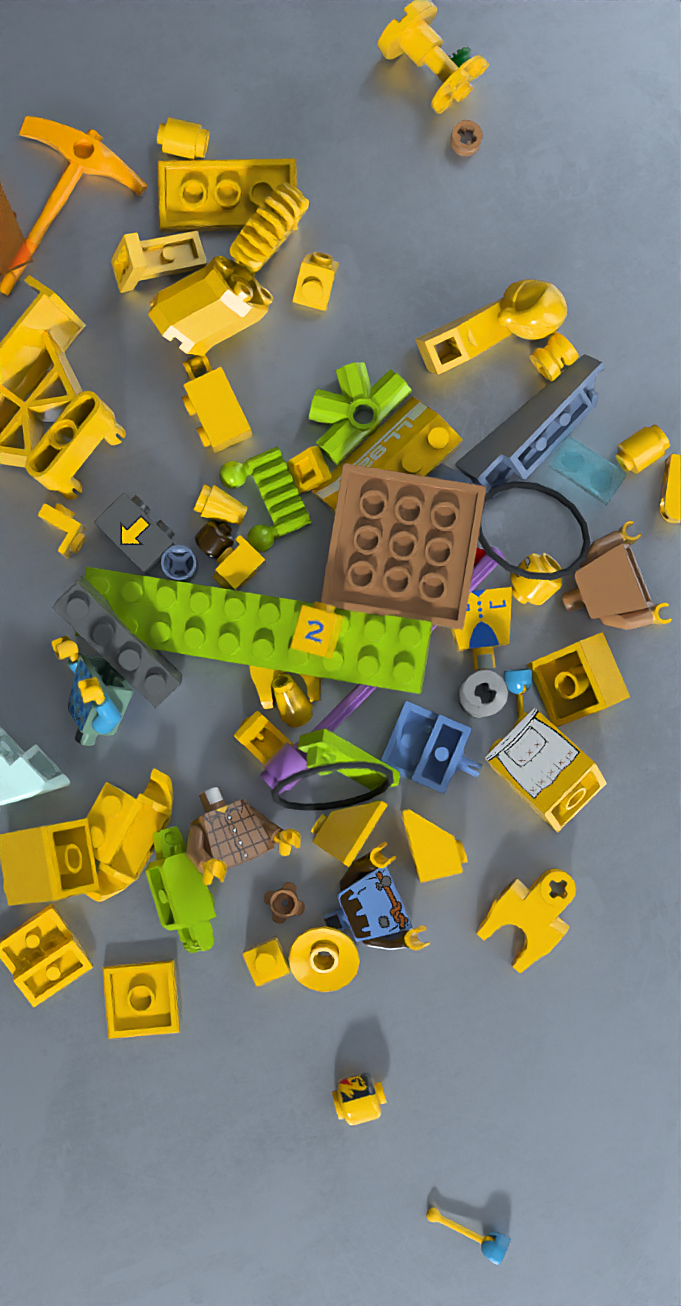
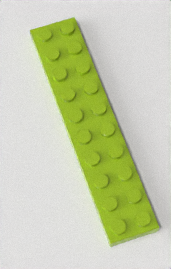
M86 567L84 578L108 601L114 613L126 627L152 649L417 694L422 693L433 626L432 622L392 615L382 616L335 609L334 614L344 616L333 658H326L291 648L302 605L313 608L314 603ZM75 631V636L82 637L77 631Z

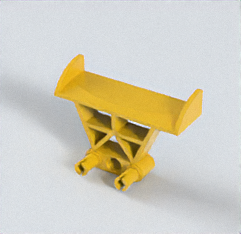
M28 274L24 281L38 293V296L0 342V464L24 467L45 488L51 491L57 490L65 499L74 500L78 496L72 489L74 488L81 494L83 488L82 483L73 477L103 438L108 444L117 445L122 441L115 435L118 433L124 439L126 431L122 425L115 421L112 409L96 393L82 391L65 355V351L86 325L54 291ZM55 421L45 434L43 422Z

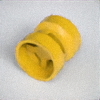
M555 332L547 340V346L536 349L529 357L539 373L552 382L561 375V369L565 365H572L579 358V355L569 340L562 334Z

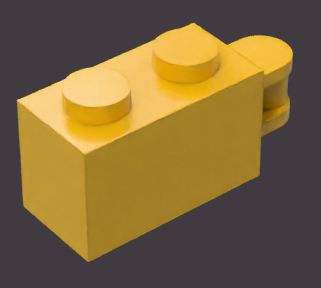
M206 354L204 356L197 355L183 361L182 364L190 381L183 384L187 395L181 398L189 415L197 414L202 426L196 428L204 447L211 445L216 454L252 437V430L222 367L213 370ZM206 368L208 373L195 378L194 372Z

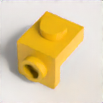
M313 252L312 255L306 254L301 262L292 302L326 311L340 263L332 261L333 257L326 253Z
M44 503L38 516L67 533L58 552L67 558L71 556L72 552L77 554L86 540L87 536L83 534L86 528L81 523L72 519L75 513L59 503H56L54 508Z
M259 711L244 719L239 726V730L234 734V737L263 765L286 742L291 746L294 745Z

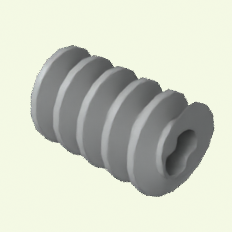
M483 670L475 672L459 686L457 697L459 705L465 713L472 717L483 718L494 715L503 708L507 701L508 691L507 685L501 676L495 672ZM477 686H483L484 692L490 694L487 704H482L481 698L475 697L474 692Z

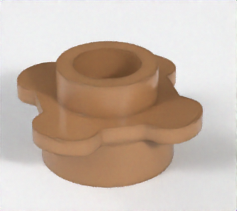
M286 882L277 891H267L264 895V902L270 906L273 912L272 919L275 923L282 924L286 921V918L294 914L299 916L305 910V904L299 901L297 897V887L291 882ZM287 900L288 905L282 906L281 901Z

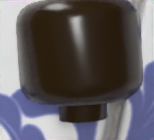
M215 520L208 521L196 533L195 542L207 556L217 560L226 549L234 545V538L231 534L232 528L223 521L221 523Z

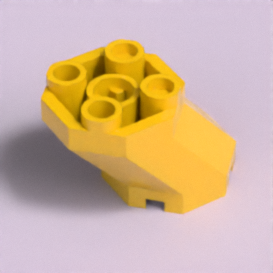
M219 255L218 257L215 256L204 268L159 291L150 301V306L152 307L148 311V316L167 340L171 342L176 337L183 342L179 348L186 354L204 356L212 346L260 321L268 312L273 296L267 289L260 286L254 277L255 272L251 273L233 260Z

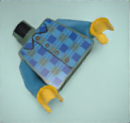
M68 636L53 640L52 647L57 658L62 660L69 657L67 663L75 674L68 702V711L78 727L75 740L79 744L93 746L98 735L112 736L116 734L132 697L133 690L127 680L103 657L87 656L78 653L76 643Z

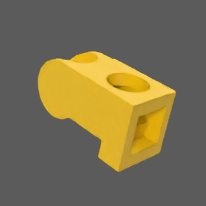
M671 454L666 458L659 506L662 518L672 524L681 522V455Z

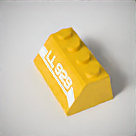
M412 396L330 473L331 479L313 489L312 493L335 516L344 463L427 477L461 447L463 439L438 413Z

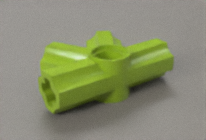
M354 362L336 369L342 395L316 389L311 403L309 420L332 425L316 441V445L336 465L367 436L373 434L379 427V424L412 392V389L405 380L391 369L371 387L365 362ZM362 410L372 413L373 419L368 424H359L354 419L356 413Z

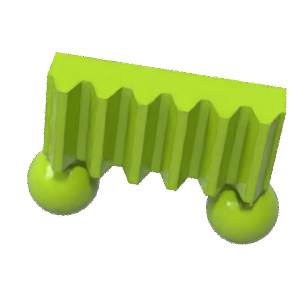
M278 446L251 457L246 462L229 461L220 468V481L225 487L230 489L241 487L245 483L247 476L252 474L274 523L270 527L258 524L249 530L247 541L257 552L268 551L274 545L275 539L282 538L301 527L312 525L310 516Z

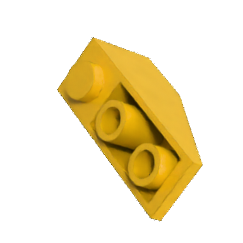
M502 298L415 338L427 370L435 374H441L472 359L513 334L508 327L500 324L498 321Z

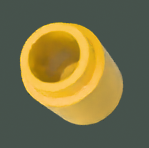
M169 117L166 123H160L157 144L162 145V152L194 160L196 157L205 158L210 130L203 129L202 124Z
M655 424L651 427L645 426L617 445L618 453L615 457L624 471L628 472L631 470L633 473L638 474L663 457L665 450L670 448V443L660 427Z

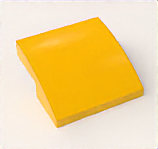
M52 903L0 938V959L13 974V981L33 1007H36L93 968V964Z

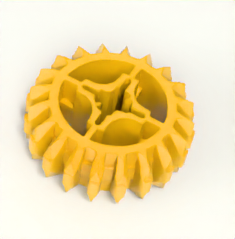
M288 182L277 186L256 210L232 243L229 254L236 260L235 262L251 273L259 271L306 213L309 207V200L303 196V193L298 188L291 186Z

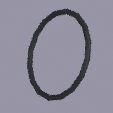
M512 481L494 486L485 494L484 505L496 493L512 488L534 489L554 497L567 507L581 527L583 546L580 556L568 568L553 573L529 572L511 565L494 552L483 535L480 523L478 541L487 555L505 570L527 579L554 580L572 574L586 560L591 543L587 523L577 507L558 491L535 482Z
M365 761L336 762L295 772L280 780L272 789L271 794L276 804L287 809L302 811L329 810L361 803L384 793L393 784L394 777L393 771L382 764ZM340 769H368L379 771L386 775V781L381 786L366 794L346 800L303 804L289 802L279 796L280 791L292 782L322 772Z

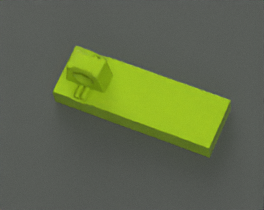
M325 728L300 735L297 748L308 753L307 768L349 761L377 763L393 771L394 782L390 787L398 786L401 772ZM368 769L337 770L370 790H374L386 781V775L379 771ZM332 771L322 772V773H318V774H319V775H326V774H330Z

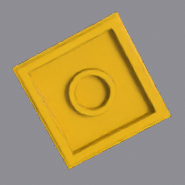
M174 959L102 967L108 1039L180 1032Z

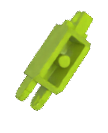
M173 826L152 833L157 860L149 862L145 873L161 926L169 931L177 930L180 941L183 943L182 946H184V950H187V952L208 951L212 948L215 941L210 919L217 917L214 910V897L208 890V886L202 883V873L187 857L186 845L178 827Z

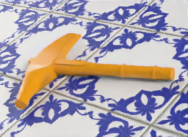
M25 116L19 135L51 146L61 153L69 163L50 193L41 214L27 238H24L25 241L10 267L5 271V275L0 282L1 294L9 297L17 281H20L21 274L36 249L39 248L38 245L54 218L66 203L83 172L107 177L122 183L139 197L147 190L148 185L121 158L101 143L103 137L97 131L88 129L85 134L82 131L58 122L39 117Z

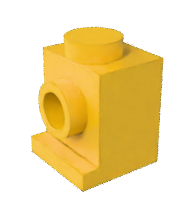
M241 535L235 539L239 546L235 550L229 547L216 560L219 566L211 577L223 589L232 587L234 590L240 591L266 564V560Z

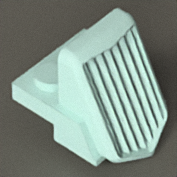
M0 728V806L44 794L70 784V780L64 773L59 771V767L37 744L24 752Z

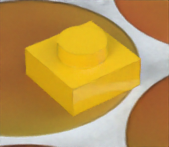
M319 446L309 447L286 462L299 494L308 493L332 478Z

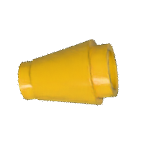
M206 484L203 485L193 510L201 513L200 517L231 524L234 523L238 526L241 525L248 509L247 506L214 484L212 487Z
M282 674L272 681V687L281 720L294 728L305 725L313 717L312 702H310L309 698L292 679L291 675Z

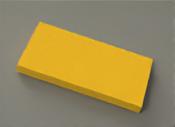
M296 158L158 161L159 231H241L277 186L288 182L291 186L297 188ZM298 223L293 230H298Z

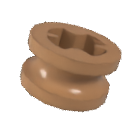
M471 120L458 122L454 126L450 138L452 149L462 156L474 154L479 149L483 138L480 126ZM466 131L473 134L471 140L474 143L471 144L470 141H468L467 145L461 143V135L459 133L462 132L465 135Z

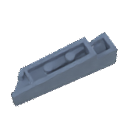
M582 355L554 381L545 386L459 459L455 464L456 467L465 476L469 477L474 485L486 486V493L494 486L507 483L514 473L516 476L526 480L596 407L598 393L593 389L596 375L604 369V364L591 356ZM496 493L491 498V500H493L499 493Z

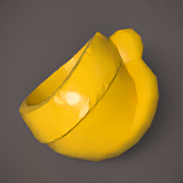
M523 279L512 283L505 290L501 301V311L498 313V321L520 338L528 340L545 339L557 332L564 323L567 316V303L561 291L553 284L543 280Z

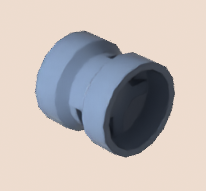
M171 546L162 555V570L170 580L188 583L197 575L199 569L198 559L191 549L186 546Z

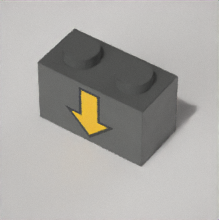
M123 492L94 523L148 575L161 563L164 552L171 546H175V543L171 540L175 534L162 520L155 524L146 515L150 508L137 495L130 499Z

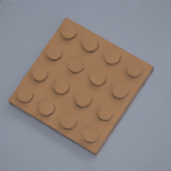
M344 463L320 602L335 606V609L432 622L434 626L463 630L486 486Z

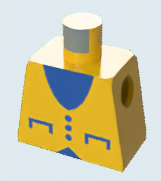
M512 587L472 591L468 597L463 630L450 628L457 651H473L475 670L496 668L494 648L509 645Z

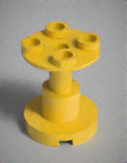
M414 0L403 9L407 14L399 22L394 18L381 34L377 46L389 60L405 52L418 67L426 64L443 82V85L433 97L431 107L438 114H441L449 107L453 99L459 103L470 94L473 89L470 83L486 71L489 63L479 54L458 67L441 49L444 41L430 27L436 17L437 7L430 0Z

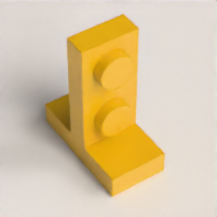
M198 231L144 241L139 240L137 232L124 234L111 258L120 293L133 291L138 281L198 270L207 265Z

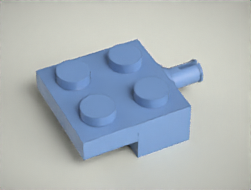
M408 701L404 703L380 761L401 772L400 776L442 794H445L450 779L457 770L477 778L480 772L467 767V765L481 770L483 765L464 757V747L472 730L471 727Z

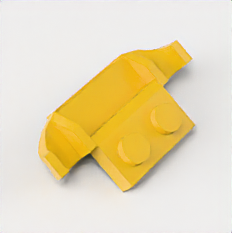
M153 768L150 774L151 778L144 793H139L137 798L106 782L86 817L88 819L94 858L101 863L98 867L100 871L97 875L99 890L84 894L97 902L104 901L120 893L135 880L139 879L155 850L152 833L166 829L173 818L171 817L173 809L171 779Z

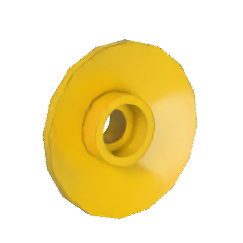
M325 926L310 928L301 933L292 943L288 957L290 970L297 981L311 990L320 992L337 991L348 985L356 976L360 963L358 948L352 939L338 929ZM327 951L331 955L325 957L320 955L319 952Z

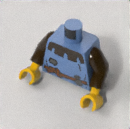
M382 842L370 853L352 862L339 882L340 891L337 892V897L342 908L323 915L326 926L340 931L351 928L356 942L362 941L367 947L389 951L406 948L420 950L430 945V942L423 943L418 939V933L427 930V927L421 925L411 929L413 928L387 868L396 859V855L391 858L384 857L381 849L387 846L388 843Z

